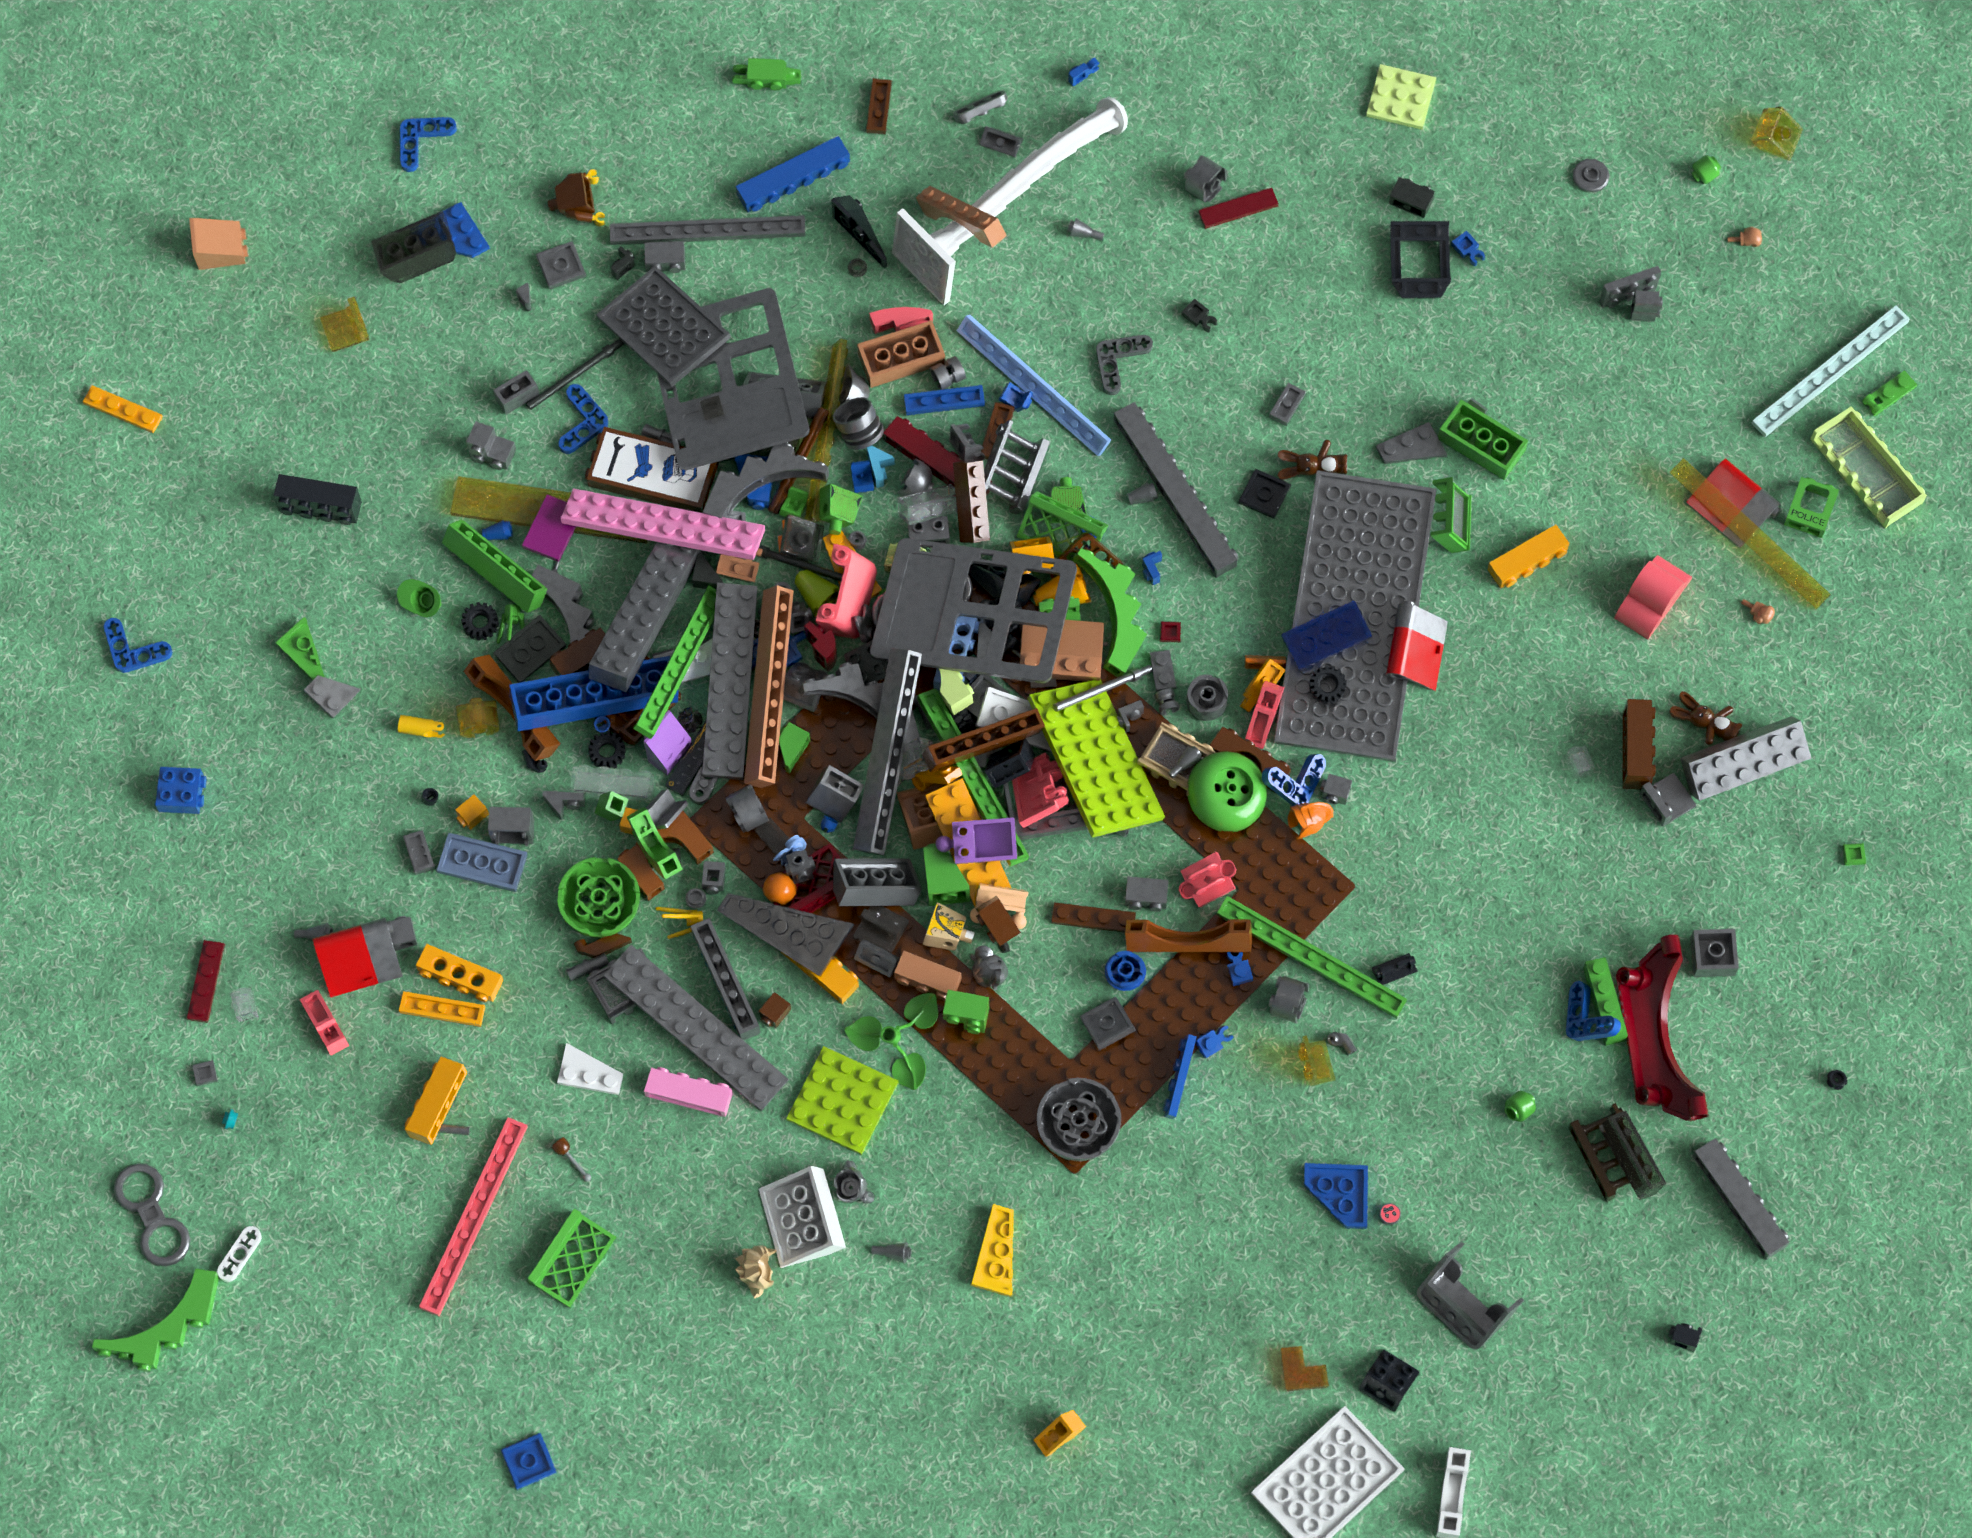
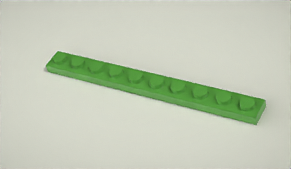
M710 585L705 589L633 728L650 740L655 735L714 620L716 589Z
M936 688L917 696V700L940 742L962 735ZM974 757L953 764L954 767H960L962 772L960 778H963L967 790L983 820L1008 818ZM1016 832L1017 859L1006 860L1009 867L1027 861L1029 858Z
M1229 896L1225 898L1216 914L1226 921L1230 919H1251L1252 936L1396 1019L1407 1001L1403 996Z

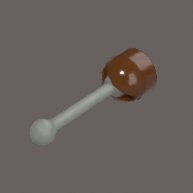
M562 1137L551 1147L553 1151L559 1155H566L583 1175L584 1181L588 1182L591 1180V1175L586 1173L569 1153L570 1145L565 1137Z

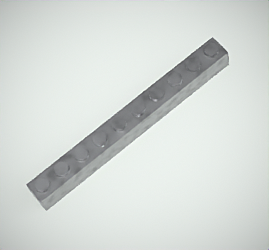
M1133 402L1114 413V422L1215 577L1217 578L1237 567L1239 558L1233 548L1230 549L1225 534L1219 532L1217 522L1207 514L1206 505L1196 497L1195 488L1192 485L1189 486L1185 473L1175 465L1176 460L1174 456L1168 454L1164 441L1156 436V430L1151 422L1148 423L1145 419L1146 415L1143 409Z
M890 649L854 840V850L873 854H885L922 654L906 649Z

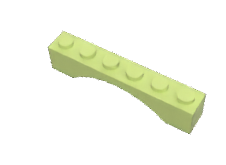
M938 669L941 674L940 693L942 700L954 716L974 703L972 697L974 692L968 683L966 685L963 683V677L959 671Z

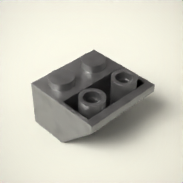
M828 765L822 770L805 803L842 822L855 804L864 784Z

